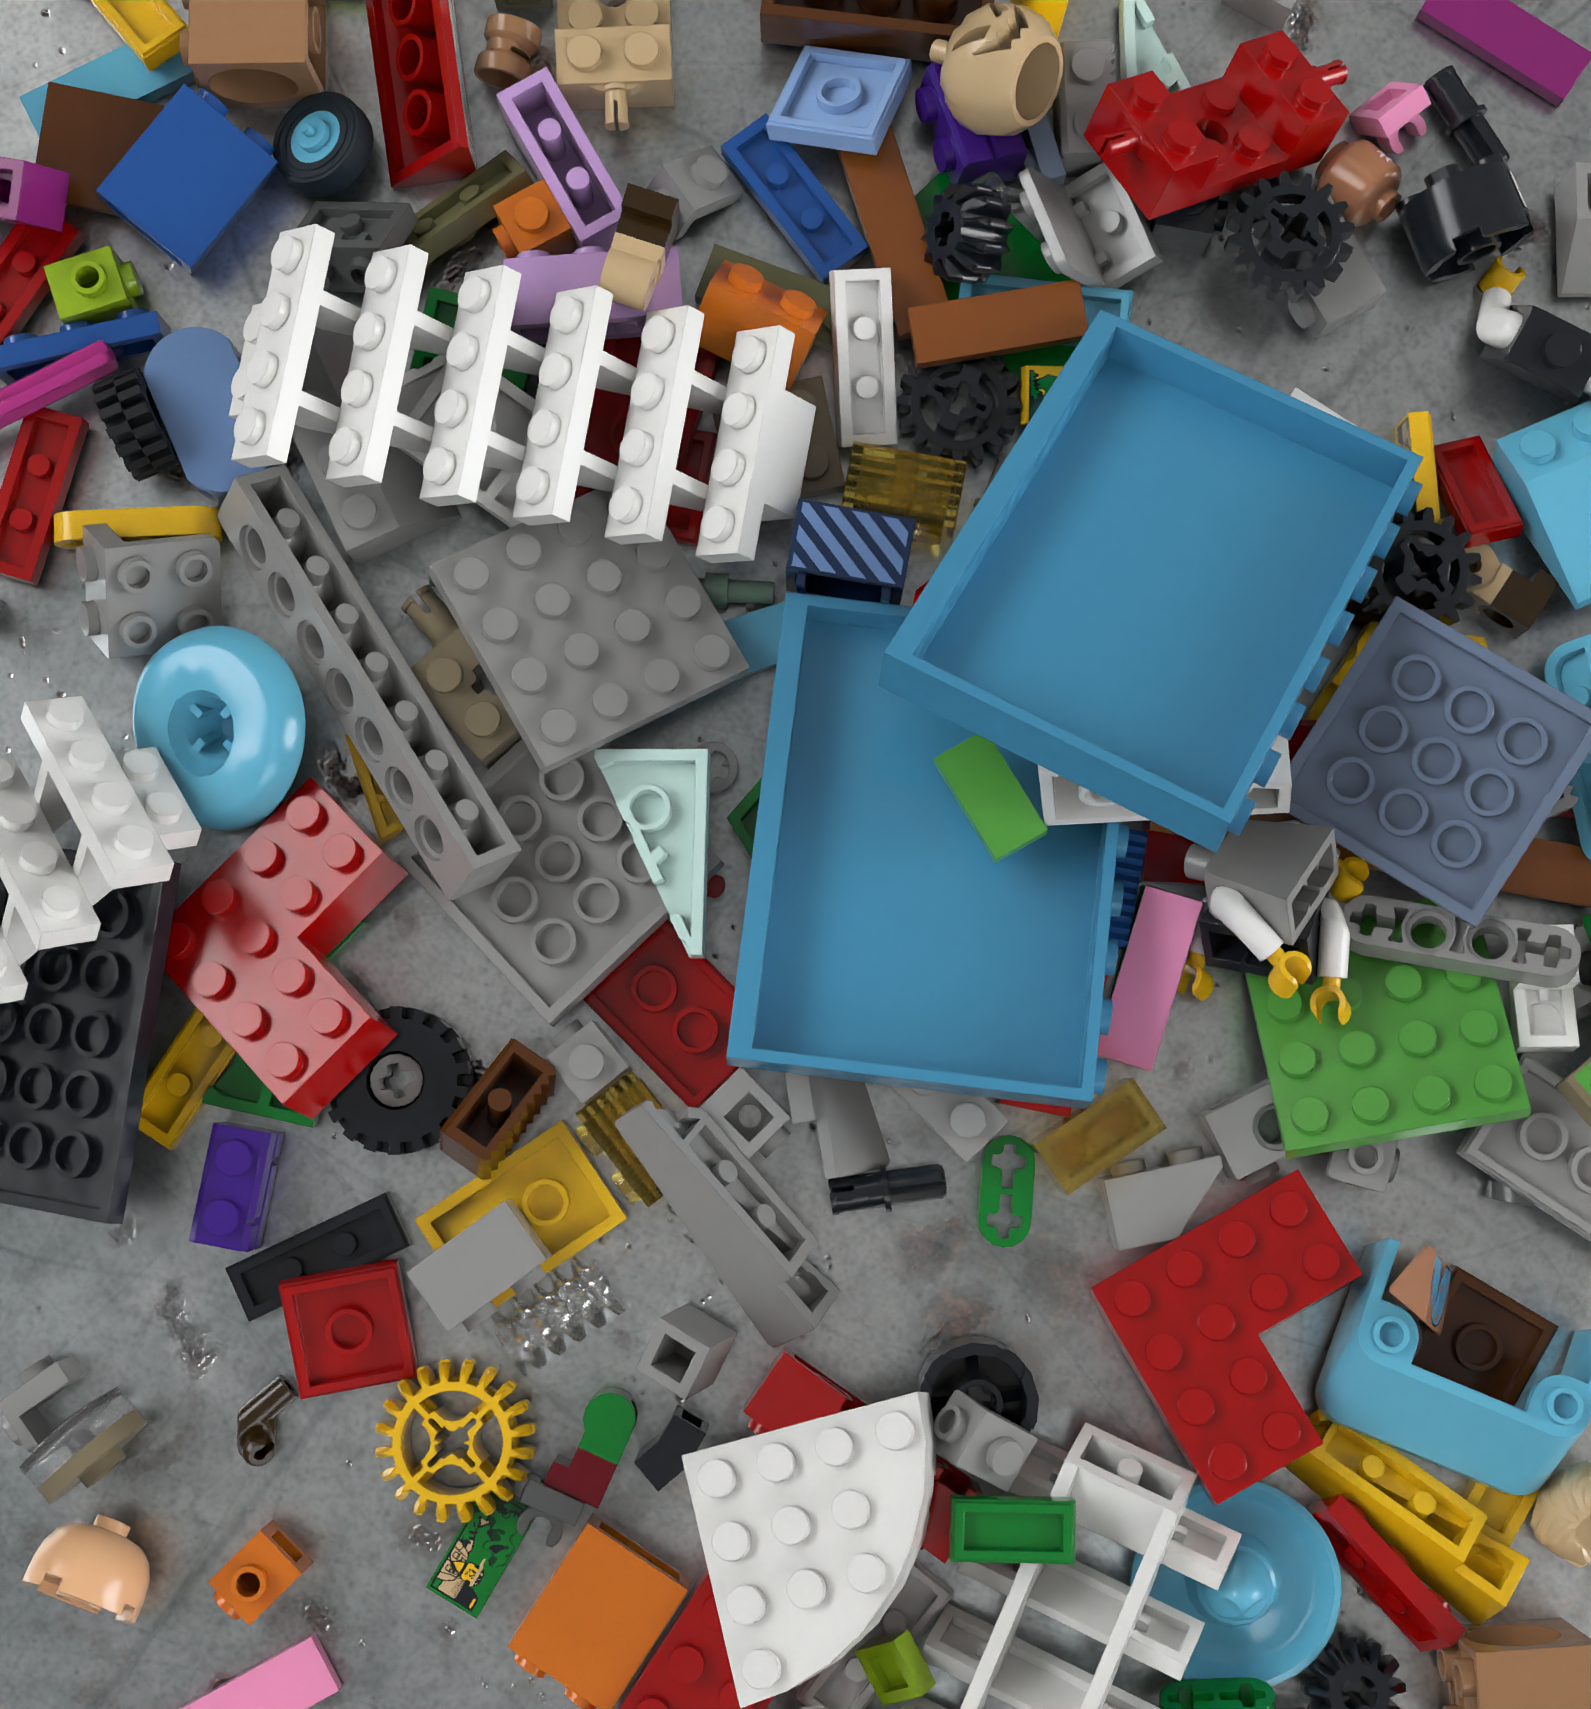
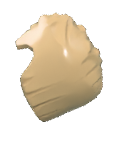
M1580 1461L1570 1470L1562 1469L1558 1474H1554L1549 1484H1543L1536 1496L1537 1502L1530 1525L1534 1530V1535L1543 1546L1558 1557L1581 1569L1591 1562V1463Z

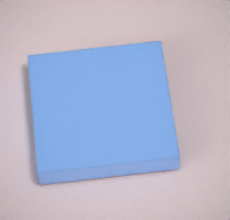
M804 45L766 123L769 140L877 155L913 77L911 60Z

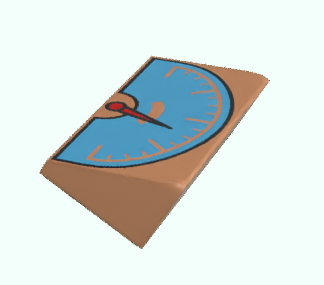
M1429 1245L1428 1247L1424 1246L1391 1284L1389 1292L1407 1310L1440 1336L1444 1323L1452 1269L1438 1252Z

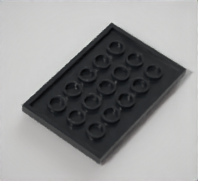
M62 848L73 868L77 850ZM174 862L169 881L113 889L92 907L101 923L95 941L41 949L20 965L28 982L24 1000L0 1004V1203L105 1224H123L181 863ZM1 877L0 927L9 896Z

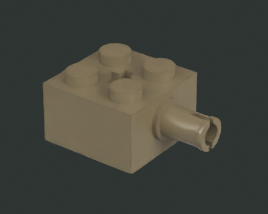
M425 585L415 592L430 609L429 613H426L412 596H409L401 606V610L409 615L434 644L432 650L410 669L436 711L487 769H490L522 737L498 695H493L488 690L482 691L484 686L481 681L486 676L484 670L448 607L437 596L431 585Z

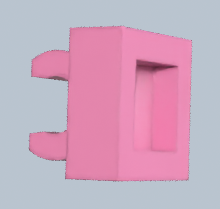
M1391 81L1348 116L1359 135L1375 136L1380 148L1384 152L1400 154L1404 149L1398 139L1399 129L1405 126V130L1409 135L1422 137L1426 133V123L1419 113L1432 103L1422 84Z

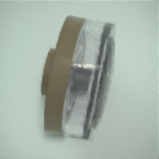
M117 1386L104 1395L90 1401L59 1424L38 1444L19 1468L46 1501L52 1504L81 1482L88 1489L117 1466L126 1457L121 1448L133 1439L147 1425L148 1421Z

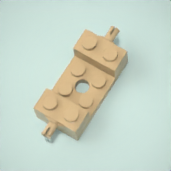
M557 0L558 29H555L557 86L572 111L605 109V128L609 131H616L615 110L618 109L620 131H624L630 127L628 108L675 106L670 0H626L624 4L618 7L605 6L599 0Z

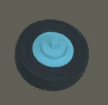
M331 91L311 94L296 103L286 113L276 130L273 141L275 149L273 158L278 162L276 167L290 184L308 195L327 196L337 193L349 186L367 165L373 149V129L366 114L348 97Z

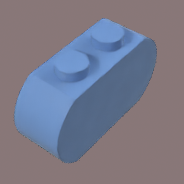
M188 327L168 334L156 344L147 358L143 376L187 480L195 485L207 498L223 503L236 477L282 464L249 468L231 460L235 444L234 425L236 419L229 417L233 398L231 384L235 373L239 369L242 355L229 338L209 328Z

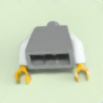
M1296 819L1282 822L1248 820L1239 837L1229 832L1217 853L1195 843L1189 847L1184 861L1185 876L1205 882L1209 912L1214 918L1222 921L1260 962L1267 959L1271 963L1273 969L1268 975V984L1270 989L1281 998L1293 996L1298 989V983L1304 984L1310 976L1312 966L1310 959L1305 954L1298 951H1288L1285 953L1280 946L1282 944L1294 945L1328 890L1335 899L1345 904L1359 897L1364 891L1363 884L1369 877V868L1367 863L1358 857H1348L1344 860L1339 858L1340 850L1336 848L1334 827L1308 825Z

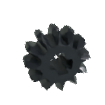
M961 182L959 184L949 183L944 194L934 196L932 214L925 215L928 223L927 232L921 237V240L928 244L924 254V262L933 266L934 275L943 277L946 281L975 284L976 282L986 283L991 273L1000 272L1002 267L1001 256L1003 253L1011 252L1007 240L1008 235L1014 230V226L1007 222L1011 212V205L1002 201L1001 192L992 190L987 185Z
M1346 1632L1342 1638L1341 1650H1338L1329 1640L1323 1649L1327 1657L1323 1661L1316 1658L1307 1666L1317 1676L1306 1678L1300 1682L1301 1691L1305 1695L1313 1697L1306 1709H1401L1390 1697L1399 1696L1407 1692L1406 1684L1400 1678L1393 1677L1400 1666L1398 1661L1391 1654L1381 1656L1382 1645L1377 1640L1369 1638L1360 1646L1358 1638L1353 1633ZM1346 1681L1355 1684L1359 1681L1363 1683L1359 1693L1353 1690L1345 1693L1342 1690Z

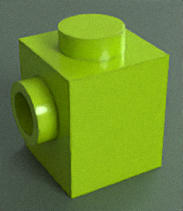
M110 245L43 266L59 318L64 324L74 321H91L94 324L116 320V315L124 310L139 308L135 296L143 294V287L137 270L132 261L123 262Z

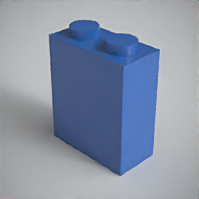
M184 83L97 188L96 192L99 201L187 273L192 275L276 173L278 162L271 157L275 151L274 147L263 136L250 127H247L242 132L225 118L229 110L219 99L204 88H201L196 94Z

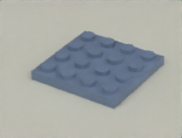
M1396 596L1290 762L1292 788L1290 813L1288 814L1308 825L1334 827L1335 841L1338 845L1476 928L1591 751V709Z

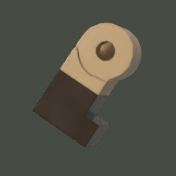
M628 183L621 204L622 212L611 248L604 262L599 287L614 294L612 302L645 312L655 286L659 284L680 223L679 199Z
M1487 544L1466 548V553L1473 552L1480 553L1481 560L1469 565L1470 573L1482 577V584L1468 588L1465 591L1476 601L1469 609L1517 639L1531 628L1559 585L1552 575L1542 569L1529 579L1525 578L1510 567L1500 563L1494 550Z

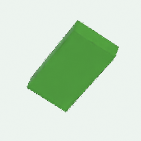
M975 734L934 758L933 764L995 864L1047 834L1048 829L995 743Z

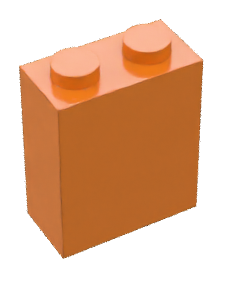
M592 1513L515 1631L508 1648L516 1653L514 1660L528 1673L538 1678H544L548 1674L566 1686L564 1694L580 1708L596 1709L597 1707L598 1709H613L689 1591L691 1578Z

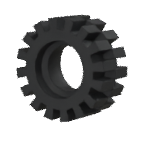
M135 366L93 384L92 391L94 393V402L100 409L98 411L99 416L107 427L106 432L109 439L113 440L115 450L118 456L123 458L124 466L128 472L131 471L133 478L140 482L181 463L145 381L144 372H141L140 368Z

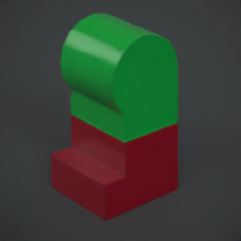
M609 1387L600 1390L593 1396L585 1408L583 1416L585 1432L573 1459L558 1453L543 1484L597 1509L599 1508L637 1422V1403L630 1393L621 1388Z

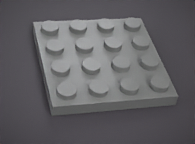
M596 489L574 499L570 522L532 526L521 523L430 564L429 576L542 774L745 676L750 669L749 664L666 523L663 539L659 542L621 545L604 537L609 514V502L613 492Z
M521 739L479 778L480 783L522 849L496 882L448 901L413 841L395 858L544 1020L554 1027L654 933L670 915L638 852L631 832L622 818L607 781L594 758L595 749L542 774L526 744ZM606 743L596 749L614 748L609 743ZM709 847L707 881L725 865Z

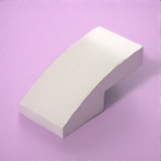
M1573 924L1551 925L1566 929L1574 935ZM1518 940L1515 963L1523 964L1527 941ZM1546 948V952L1542 955L1545 960L1544 966L1550 968L1557 967V963L1561 959L1558 955V948ZM1579 969L1575 977L1568 984L1558 988H1545L1509 981L1511 1034L1516 1053L1574 1052L1580 1046L1573 988L1580 982Z

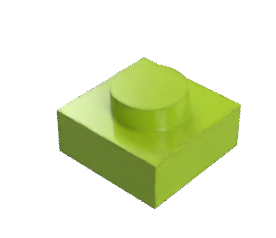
M908 1629L869 1639L854 1651L882 1706L921 1697L937 1684L924 1660L921 1650L916 1645Z

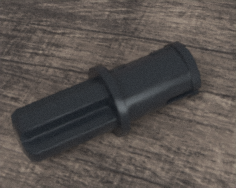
M1453 65L1438 71L1425 82L1423 87L1430 101L1448 126L1445 133L1449 138L1456 136L1474 164L1495 153H1501L1505 163L1510 160L1509 153L1484 117L1488 111L1484 104L1478 106L1463 85Z
M939 1164L889 1171L886 1170V1165H881L880 1172L828 1179L833 1215L885 1207L887 1213L892 1212V1206L943 1199L947 1194L945 1172L942 1165Z

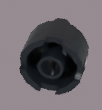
M1501 153L1491 154L1476 162L1471 168L1462 171L1459 170L1457 164L1446 165L1425 177L1424 182L1427 189L1413 194L1395 205L1399 221L1418 265L1425 277H1429L1430 282L1449 280L1476 270L1473 262L1488 256L1497 249L1500 255L1504 256L1524 243L1534 233L1529 220L1528 208L1511 169L1505 163Z
M967 1335L945 1342L938 1349L933 1350L924 1361L917 1377L916 1392L929 1393L934 1423L938 1413L946 1406L955 1390H960L969 1395L968 1389L970 1387L980 1386L985 1394H991L990 1402L982 1401V1405L985 1408L1029 1432L1031 1429H1034L1037 1423L1039 1396L1031 1372L1010 1347L990 1337Z

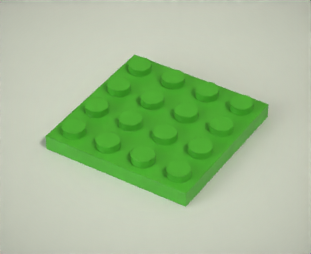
M1429 899L1411 901L1415 903L1439 906L1434 902L1430 901ZM1364 916L1363 922L1359 924L1360 934L1365 936L1372 934L1374 927H1377L1376 917ZM1395 919L1392 938L1394 942L1401 943V925L1403 920ZM1431 923L1418 925L1411 932L1413 941L1423 948L1438 947L1446 939L1443 930ZM1484 934L1473 940L1472 947L1480 957L1490 959ZM1349 949L1348 977L1341 978L1340 990L1351 1006V1016L1345 1025H1341L1338 1020L1339 1001H1329L1323 1006L1321 1024L1310 1009L1309 1001L1311 995L1317 988L1322 986L1323 977L1317 976L1313 985L1298 983V989L1292 997L1281 998L1270 989L1268 977L1245 973L1286 1159L1530 1117L1531 1105L1496 979L1363 956Z

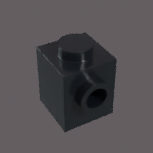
M1218 196L1151 219L1149 227L1158 248L1202 256L1212 235L1222 234L1227 215L1228 200L1219 199Z

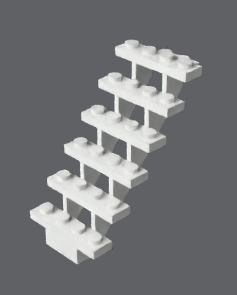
M318 224L280 232L279 239L271 253V264L273 267L267 295L262 303L252 305L251 313L245 321L243 328L245 342L241 361L231 384L233 398L229 417L236 419L232 461L249 468L287 463L294 425L306 429L334 434L329 444L330 460L325 480L342 487L382 483L389 446L428 454L423 464L424 477L419 499L437 507L476 503L483 466L521 473L516 485L517 495L512 518L529 526L570 522L576 485L613 492L609 502V514L604 537L621 545L662 541L669 504L703 511L695 556L710 563L754 560L761 521L795 518L816 406L785 390L795 333L781 325L737 332L727 387L694 370L705 314L689 305L647 312L636 368L603 351L614 294L598 285L556 293L555 303L550 313V328L546 348L510 331L522 274L505 265L465 272L464 281L458 293V310L455 325L452 328L417 311L429 255L421 249L409 244L373 252L371 262L366 269V288L362 307L359 308L323 290L335 237L334 232ZM315 326L322 330L353 336L354 345L348 374L341 387V408L302 391ZM409 348L446 356L447 364L441 394L434 411V427L397 411ZM503 368L539 376L533 414L527 430L528 439L526 447L490 431ZM595 388L631 396L624 436L620 445L618 466L583 450ZM687 408L721 415L709 485L676 470Z
M83 696L24 702L21 721L42 759L34 794L13 754L0 755V877L9 893L0 927V1004L24 1000L28 982L20 965L37 951L95 941L97 939L101 923L92 906L110 891L118 888L169 881L174 862L167 850L197 846L202 830L156 747L113 752ZM72 817L82 834L73 868L54 834L58 828Z
M1086 1422L1069 1452L1038 1438L1008 1491L1018 1496L1073 1497L1076 1500L1077 1524L1144 1556L1131 1587L1076 1560L1075 1564L959 1562L957 1572L1007 1596L995 1626L947 1603L924 1643L921 1653L926 1663L970 1685L960 1709H983L988 1694L1017 1709H1160L1112 1685L1123 1653L1181 1681L1205 1625L1204 1622L1149 1596L1159 1566L1163 1564L1218 1591L1242 1536L1241 1533L1186 1508L1197 1474ZM1025 1605L1106 1644L1095 1674L1092 1675L1015 1637ZM921 1696L905 1700L900 1709L947 1708Z

